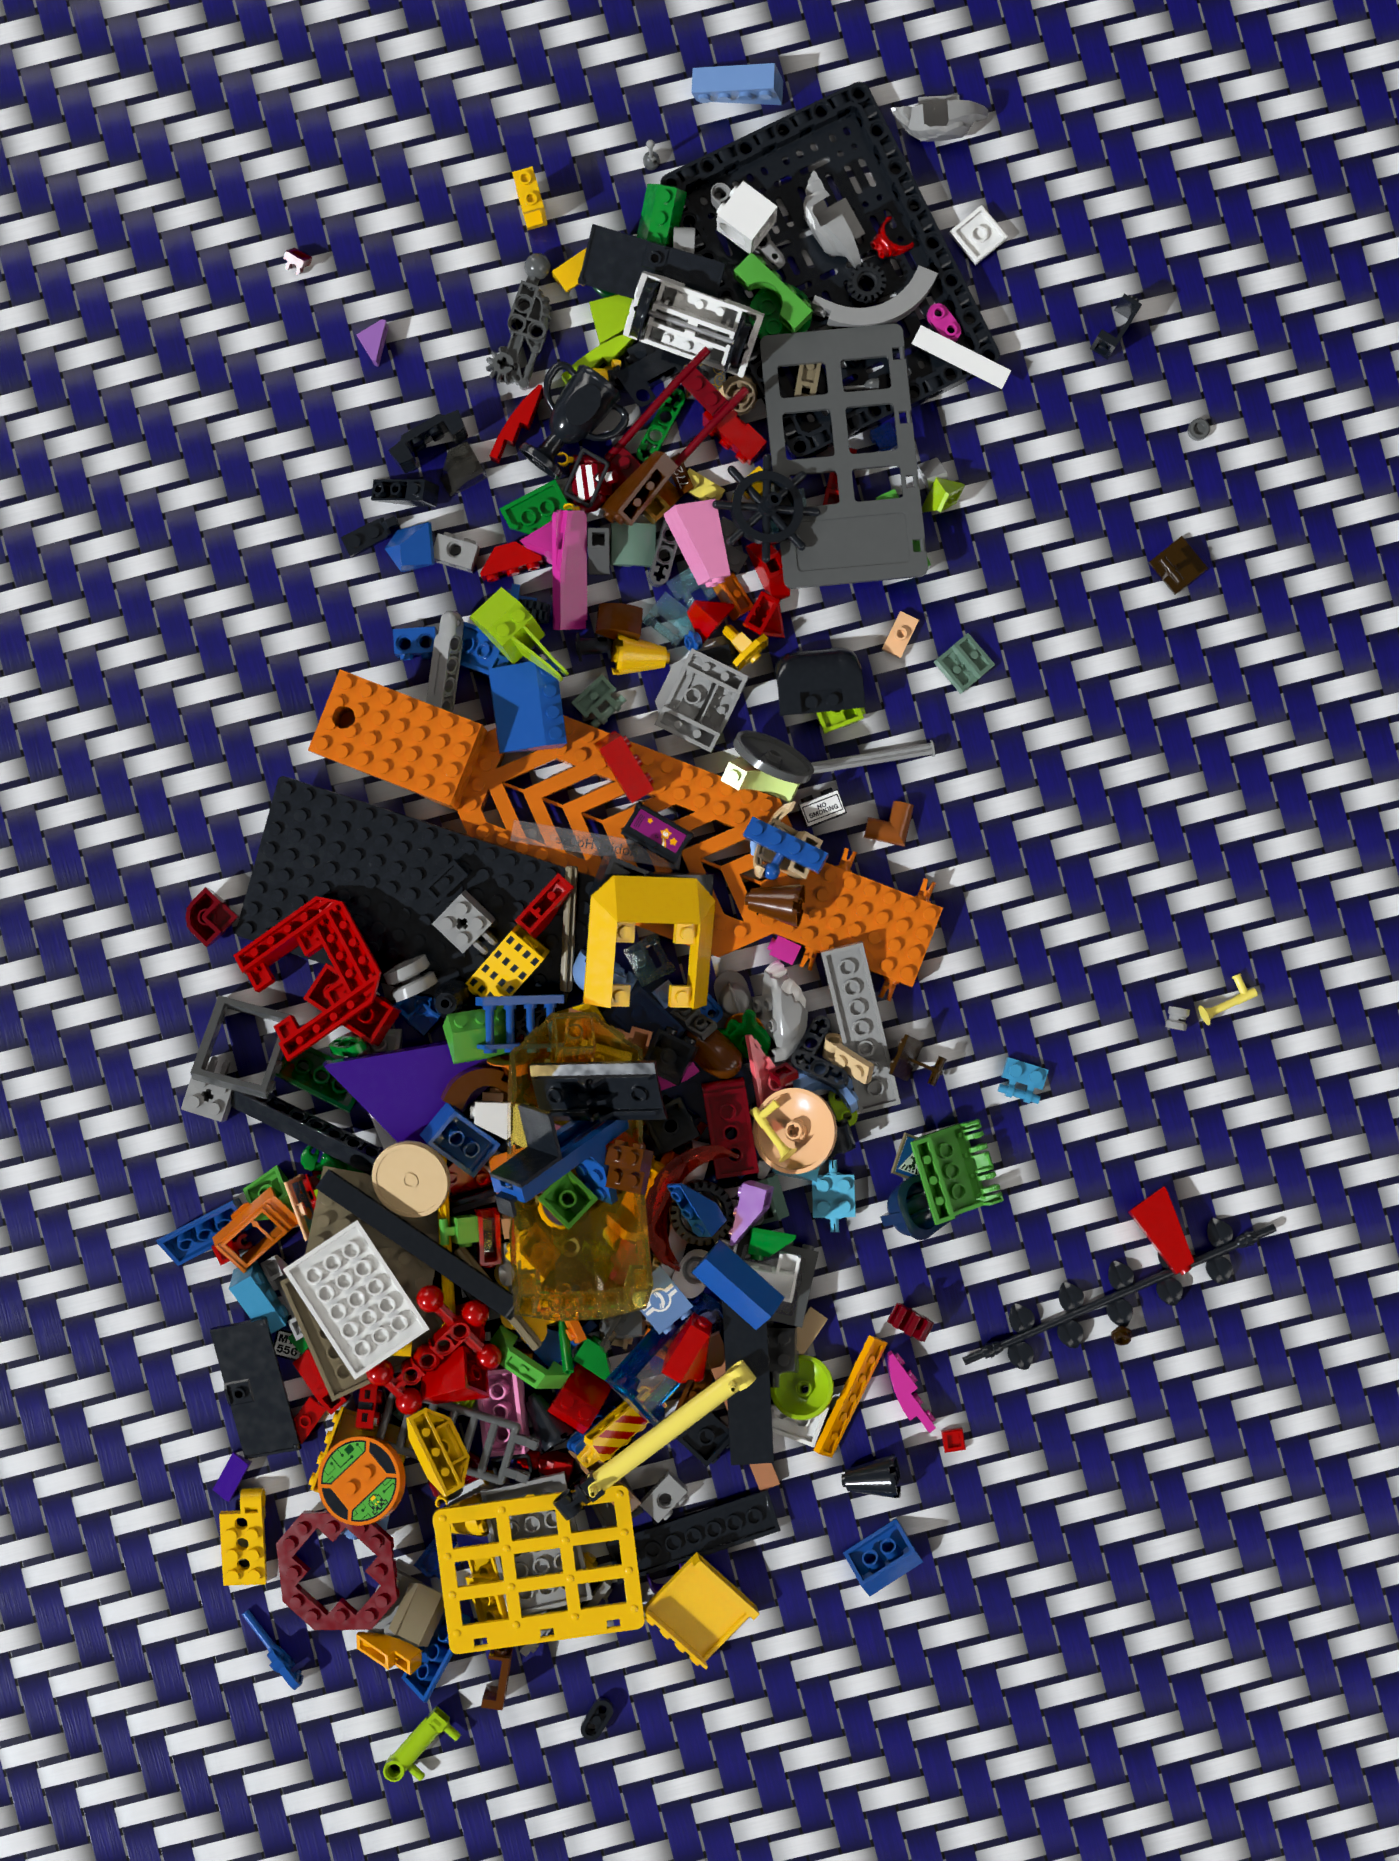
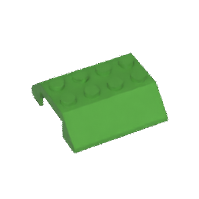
M979 1119L955 1124L920 1136L910 1142L935 1225L955 1219L956 1215L984 1205H994L1004 1201L1001 1191L987 1194L999 1190V1184H992L983 1187L982 1180H989L996 1176L995 1171L981 1174V1172L994 1169L989 1151L974 1153L987 1149V1143H981L972 1147L970 1145V1139H977L984 1135L983 1130L968 1133L969 1131L982 1128Z

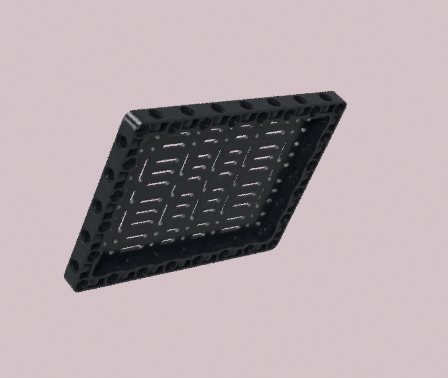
M855 82L662 177L660 185L667 186L673 184L676 188L687 192L680 227H685L684 223L688 221L695 224L693 226L695 228L694 254L726 263L717 296L718 299H721L723 296H729L732 301L750 307L753 298L760 290H752L753 297H747L742 285L733 278V267L739 265L749 254L724 236L733 253L732 256H727L715 232L718 214L716 213V208L711 203L712 187L716 183H725L732 190L734 188L733 182H738L740 185L744 181L756 191L764 189L766 193L763 196L776 206H778L776 200L781 199L794 224L792 227L787 225L778 207L776 225L780 232L775 234L772 228L768 232L771 241L775 245L787 240L791 242L790 245L780 249L785 258V264L781 268L786 278L784 283L797 288L810 282L812 286L803 290L808 299H814L815 295L823 298L822 293L827 292L833 303L852 308H866L867 305H863V302L858 304L856 299L852 300L843 284L846 281L848 282L849 275L854 268L853 266L850 268L846 267V263L849 260L843 256L831 258L829 254L824 252L813 234L805 238L799 237V234L810 228L804 218V203L797 190L802 188L806 194L808 180L813 172L802 175L800 171L823 159H829V163L813 171L817 173L824 189L830 195L825 198L828 206L838 202L825 177L826 175H831L842 199L846 198L852 210L855 211L854 214L865 232L861 236L864 241L863 244H859L855 239L859 254L863 256L871 251H874L876 254L861 263L862 265L867 262V265L874 263L873 267L876 268L878 265L880 271L883 270L885 273L886 286L880 299L891 293L898 295L909 284L916 270L911 269L904 253L897 256L880 258L878 251L870 246V242L877 235L870 218L874 217L880 227L886 219L884 211L888 210L896 224V228H891L889 223L885 225V234L888 239L899 246H906L913 242L914 247L906 252L911 254L917 268L919 265L938 273L928 294L931 295L935 304L945 305L959 323L961 334L956 343L982 356L990 354L993 357L992 361L998 362L1000 357L999 349L867 84ZM861 94L863 98L857 99L854 95ZM823 112L826 114V116L819 117L816 115V113ZM843 129H849L851 134L845 135ZM786 130L789 134L784 136L779 134V131ZM879 131L882 133V135L875 136L872 132ZM834 135L836 142H831L829 136ZM815 144L818 150L812 151L810 146ZM856 145L857 149L853 150L851 146ZM743 148H748L751 150V152L748 154H744L741 152V150ZM801 151L804 157L799 158L796 152ZM842 152L844 155L840 157L837 153ZM788 158L790 163L785 165L782 159ZM859 159L865 161L876 184L875 187L870 186L858 162ZM706 166H711L713 170L711 172H706L703 170V168ZM845 166L851 168L862 193H856L844 169ZM762 168H765L768 171L767 175L762 174ZM898 168L900 173L894 174L890 169ZM748 175H752V176H753V178H754V181H753V182H749V181H748V179H747V176H748ZM786 177L792 178L790 182L780 187L774 186V183ZM720 193L721 197L718 199H723L725 194ZM877 196H881L883 199L879 201ZM700 198H705L707 200V204H701ZM868 203L869 206L865 208L862 204ZM916 205L919 210L912 211L909 206ZM712 214L714 215V218L709 219L708 216ZM902 238L903 242L899 243L897 239ZM761 241L758 246L763 247L766 245V242ZM929 242H934V243H936L937 248H934V249L930 248V247L928 246V243H929ZM802 250L808 252L814 265L813 268L807 266L801 253ZM788 257L794 259L800 271L799 275L793 273L787 260ZM891 259L897 261L903 273L902 277L897 276L890 262ZM832 270L838 271L836 275L826 280L820 279V276ZM864 277L869 289L872 290L875 286L873 279ZM952 279L956 282V285L949 286L946 280ZM859 281V282H858L859 287H860L862 290H864L863 287H862V285H861V283H860V281ZM925 298L919 305V308L929 326L928 329L936 332L927 320V312L930 305ZM915 310L902 319L910 334L909 338L904 337L905 350L915 346L912 342L922 325ZM812 311L811 324L807 332L815 331L827 325L829 317H816ZM746 314V322L751 324L749 315ZM972 317L975 322L972 324L967 323L964 318ZM751 326L749 336L752 332L753 326ZM953 328L947 329L949 333H954ZM757 336L747 370L756 384L759 395L766 407L763 378L757 375L762 370L761 340ZM892 349L893 356L899 353V349ZM923 349L905 356L907 368L911 372V375L908 376L909 391L914 390L918 394L916 398L910 397L911 409L977 377L943 359H939ZM887 358L861 359L859 362L854 360L844 361L846 368H841L842 381L853 375L858 377L856 381L845 386L864 385L869 379L879 378V389L891 387ZM922 361L925 365V368L921 369L918 365V362ZM883 363L884 365L870 374L866 372L867 368L875 364ZM799 365L788 366L797 382ZM822 365L816 391L819 395L828 393L827 377ZM779 367L780 396L782 398L794 397L795 391L783 368ZM952 372L956 378L948 379L945 373ZM802 388L801 393L809 395L810 389ZM844 390V391H845V392H855V391H865V390ZM878 405L846 409L848 439L893 418V406ZM873 408L878 409L880 415L873 416L870 410ZM821 411L785 414L782 416L785 447L793 460L811 458L834 446L829 411V414L826 416ZM812 415L814 422H809L807 416ZM802 445L805 451L798 453L794 450V447Z

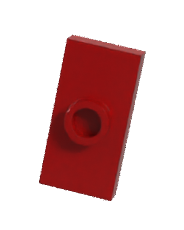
M311 1396L294 1418L301 1444H303L326 1411L322 1404Z

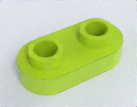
M829 1091L828 1100L837 1121L844 1119V1113L849 1112L851 1114L842 1100L837 1101L835 1099L836 1094ZM857 1111L853 1112L848 1120L850 1126L854 1125L857 1121Z

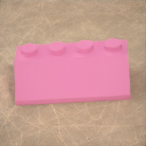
M501 1365L492 1371H488L489 1398L477 1399L478 1410L517 1422L521 1426L519 1433L530 1436L528 1414L525 1406L524 1381ZM480 1420L482 1445L484 1448L491 1423ZM498 1427L490 1457L504 1456L511 1429ZM516 1444L513 1455L526 1454L530 1449Z

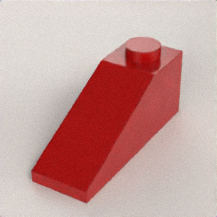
M558 873L514 921L535 940L552 921L574 889V886Z

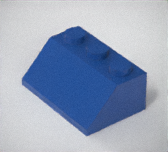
M897 1518L843 1552L861 1587L869 1597L923 1563L915 1546Z

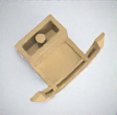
M795 801L781 806L769 820L768 824L820 849L823 840L806 831H797L781 822L786 814L792 812ZM757 844L753 856V867L756 877L761 878L765 870L762 866V861L767 864L771 863L776 853ZM785 857L779 866L781 872L794 879H806L810 869Z

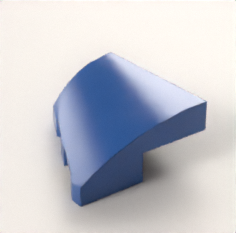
M416 994L394 1004V1006L402 1010L398 1016L423 1037L441 1019L435 1010L432 997Z

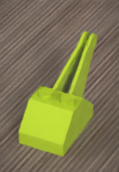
M502 587L469 617L512 664H515L524 656L561 682L563 677L549 663L531 650L535 645L564 676L567 677L569 675L567 670L539 642L545 634L534 617L516 598Z

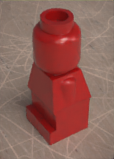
M531 1449L527 1452L530 1456L533 1470L539 1468L538 1472L545 1475L565 1471L567 1483H569L575 1459L571 1454L551 1451L541 1455L539 1451ZM526 1458L517 1459V1463L521 1464L523 1468L529 1469Z

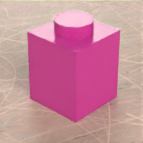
M778 935L776 939H771L767 949L770 950V956L793 965L801 946Z

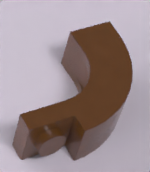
M479 1065L467 1068L454 1076L444 1089L441 1099L459 1109H463L468 1097L477 1088L493 1086L515 1097L520 1089L515 1085L516 1081L506 1076L502 1079L505 1073L502 1069L494 1066Z

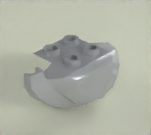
M959 95L918 97L919 105L891 108L893 116L901 123L907 133L920 141L926 142L962 138L969 131L974 121L986 120L988 117V109L985 106L969 100H959Z

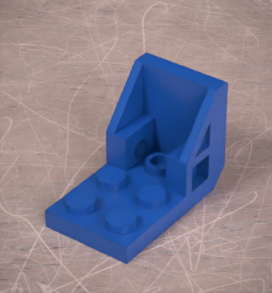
M464 622L460 666L479 672L489 678L488 669L513 665L476 625ZM523 656L515 664L530 662V660Z

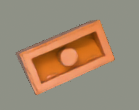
M731 573L730 576L724 579L725 582L719 583L718 586L712 588L721 603L734 604V608L729 616L735 621L750 612L753 603L735 574Z

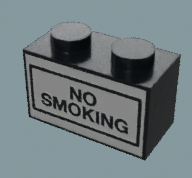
M831 787L821 791V796L816 798L810 795L800 799L801 803L798 804V809L806 829L847 813L838 789L833 791Z

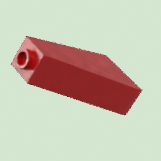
M1163 1186L1128 1211V1213L1175 1275L1179 1272L1181 1275H1184L1192 1269L1190 1265L1194 1262L1168 1191Z

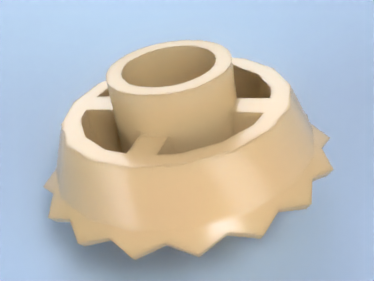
M736 375L728 377L727 381L722 382V387L719 389V392L728 401L743 386L749 391L734 408L739 416L748 414L758 401L757 395L759 392L756 389V384L745 375L743 378Z

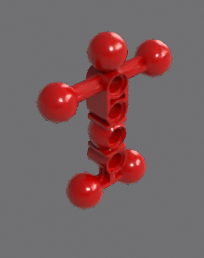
M435 1285L422 1287L417 1293V1305L425 1312H435L445 1324L433 1335L432 1340H428L429 1344L419 1346L414 1352V1356L411 1355L410 1359L405 1360L401 1364V1373L394 1377L393 1366L389 1361L384 1360L366 1372L367 1379L375 1386H385L396 1397L395 1402L398 1410L405 1415H412L421 1409L423 1404L422 1395L419 1390L413 1387L405 1388V1386L417 1384L421 1380V1376L426 1375V1371L435 1369L440 1363V1359L443 1360L444 1356L453 1352L462 1342H465L475 1352V1362L479 1368L485 1371L496 1369L502 1359L500 1349L492 1343L484 1344L469 1328V1326L480 1327L486 1323L489 1317V1308L480 1300H471L463 1307L462 1315H455L443 1303L444 1294L440 1288ZM458 1325L465 1326L461 1331L454 1330ZM441 1340L448 1341L444 1346L438 1345ZM424 1355H432V1358L429 1360L422 1359ZM410 1369L416 1370L413 1375L406 1374Z

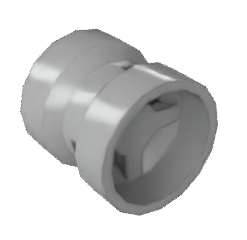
M1169 1006V1019L1166 1020L1165 1027L1186 1031V1018L1189 1017L1190 1010Z

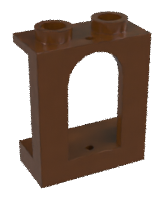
M513 1647L490 1650L488 1659L502 1661L498 1687L486 1685L481 1708L503 1710L507 1695Z

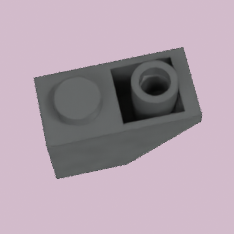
M588 528L589 575H610L609 528Z

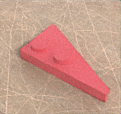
M748 1034L745 1035L756 1103L759 1108L770 1095L784 1089V1086H779L770 1078L769 1070L776 1066L762 1051L760 1043L753 1038V1035Z

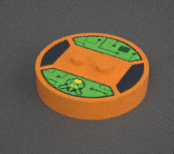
M356 1436L340 1441L325 1455L318 1473V1491L327 1511L339 1521L355 1526L375 1523L390 1515L400 1503L406 1484L405 1468L399 1454L389 1443L374 1436Z

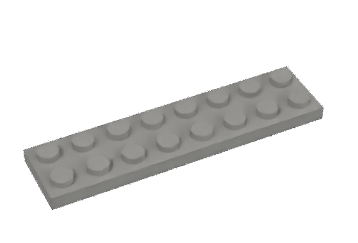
M859 941L821 951L843 1045L874 1064L870 1083L865 1085L851 1076L854 1092L859 1098L857 1101L859 1113L901 1104L895 1076L889 1074L891 1060L863 942Z

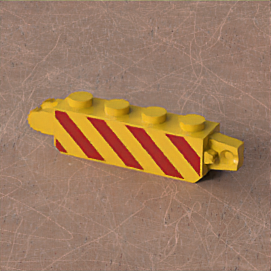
M660 1381L653 1387L641 1385L584 1435L586 1446L576 1456L580 1464L588 1468L598 1460L605 1462L611 1459L620 1447L627 1445L637 1432L643 1431L653 1418H657L662 1414L663 1409L667 1407L665 1401L674 1393V1386L665 1381Z

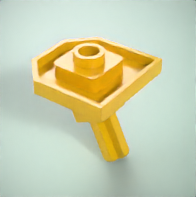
M726 625L722 631L723 635L731 641L734 648L740 653L733 661V668L737 671H740L750 662L752 664L755 663L762 656L760 654L762 650L769 645L768 637L765 634L752 642L743 632L739 633L732 625Z

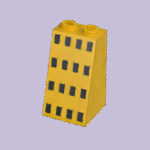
M517 924L465 984L468 985V990L475 996H512L550 951L538 940H534Z

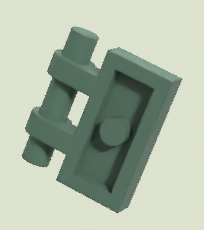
M601 674L571 703L585 718L593 714L596 718L590 724L598 728L601 724L604 725L615 711L618 712L622 708L621 705L627 700L622 695L615 700L611 695L616 691V688ZM607 701L610 705L601 713L597 708Z

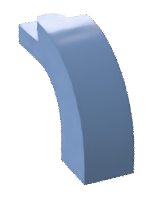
M822 1065L814 1069L816 1074H823L826 1071V1068ZM798 1072L799 1078L792 1081L793 1088L806 1089L812 1092L816 1090L832 1091L839 1096L851 1114L858 1110L857 1101L859 1098L852 1090L853 1083L849 1076L848 1085L840 1090L834 1089ZM840 1075L839 1077L833 1076L835 1078V1082H838L839 1080L843 1081L842 1075Z

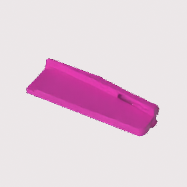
M559 509L552 514L553 630L586 629L587 515L581 510ZM560 533H563L562 549H559Z

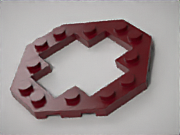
M305 1510L276 1543L282 1601L313 1630H371L400 1597L396 1581V1559H394L393 1553L394 1539L376 1522L362 1526L349 1525L333 1517L327 1510L323 1512ZM317 1528L332 1542L347 1528L378 1556L365 1572L381 1586L359 1611L342 1597L329 1612L298 1584L311 1568L295 1554Z

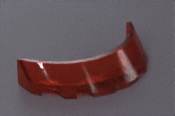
M721 1145L693 1148L673 1158L657 1174L645 1200L644 1227L650 1247L661 1263L678 1272L681 1269V1265L671 1250L667 1236V1213L672 1197L666 1185L681 1183L690 1172L711 1160L723 1157L738 1159L740 1155L737 1152Z

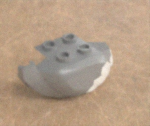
M813 171L806 187V197L803 204L804 218L825 253L832 256L846 257L856 269V266L858 264L861 266L862 263L855 239L864 235L865 232L846 198L827 207L824 198L830 195L824 189L817 173Z
M779 959L770 963L764 970L762 995L752 997V1008L756 1018L762 1022L765 1030L777 1046V1048L771 1050L775 1055L774 1063L783 1062L794 1053L805 1034L808 1019V1010H805L806 999L802 990L794 980L787 976V969Z

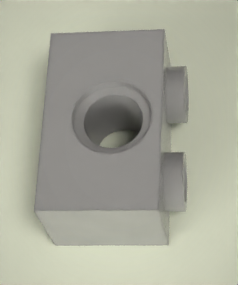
M444 532L443 535L437 533L433 547L436 563L470 573L474 572L480 552L476 541L464 538V541L456 539V535ZM454 547L461 548V553L457 556L451 555V550Z
M668 1470L640 1500L642 1503L640 1506L656 1522L659 1523L662 1519L665 1521L673 1513L672 1508L677 1503L679 1505L682 1504L688 1497L686 1494L688 1487L673 1472ZM667 1493L671 1496V1500L663 1502L659 1497Z

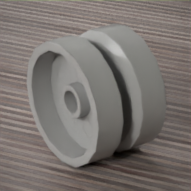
M425 954L408 959L383 974L387 985H395L401 982L391 991L396 1002L410 998L438 982L435 973L432 971L420 974L430 965Z

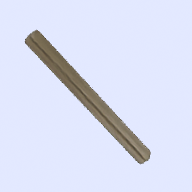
M566 866L565 879L574 886V889L565 900L563 911L560 990L563 992H571L573 990L572 970L574 965L578 867Z
M459 1247L454 1251L455 1255L488 1276L466 1247ZM518 1311L511 1321L508 1320L533 1351L543 1344Z

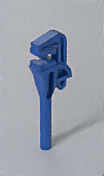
M249 1609L245 1611L242 1616L268 1649L267 1657L272 1662L269 1666L275 1672L280 1673L293 1690H296L303 1683V1675L300 1669L294 1673L291 1671L293 1666H295L294 1659L273 1642Z

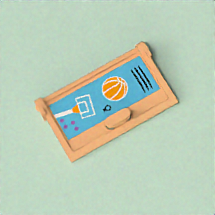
M299 1174L293 1177L292 1180L284 1182L304 1240L307 1241L314 1209L310 1201L309 1192L306 1191L303 1183L304 1174Z

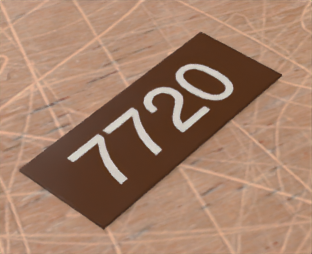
M680 453L671 457V459L674 461L680 455ZM683 463L672 475L680 496L694 488Z

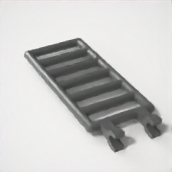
M390 1391L376 1435L377 1438L382 1440L385 1438L396 1397ZM423 1400V1403L429 1404V1409L436 1412L438 1407L449 1410L448 1417L452 1419L454 1425L458 1414L470 1417L463 1440L468 1454L478 1420L491 1423L478 1469L468 1466L466 1475L498 1485H503L506 1477L524 1484L527 1483L531 1472L509 1466L516 1444L536 1451L540 1442L539 1438L520 1434V1424L508 1419L452 1402L431 1404ZM404 1414L396 1444L389 1441L386 1442L398 1454L418 1460L414 1449L404 1446L408 1435L406 1418L411 1416ZM501 1426L511 1429L499 1473L495 1475L486 1472L498 1427Z

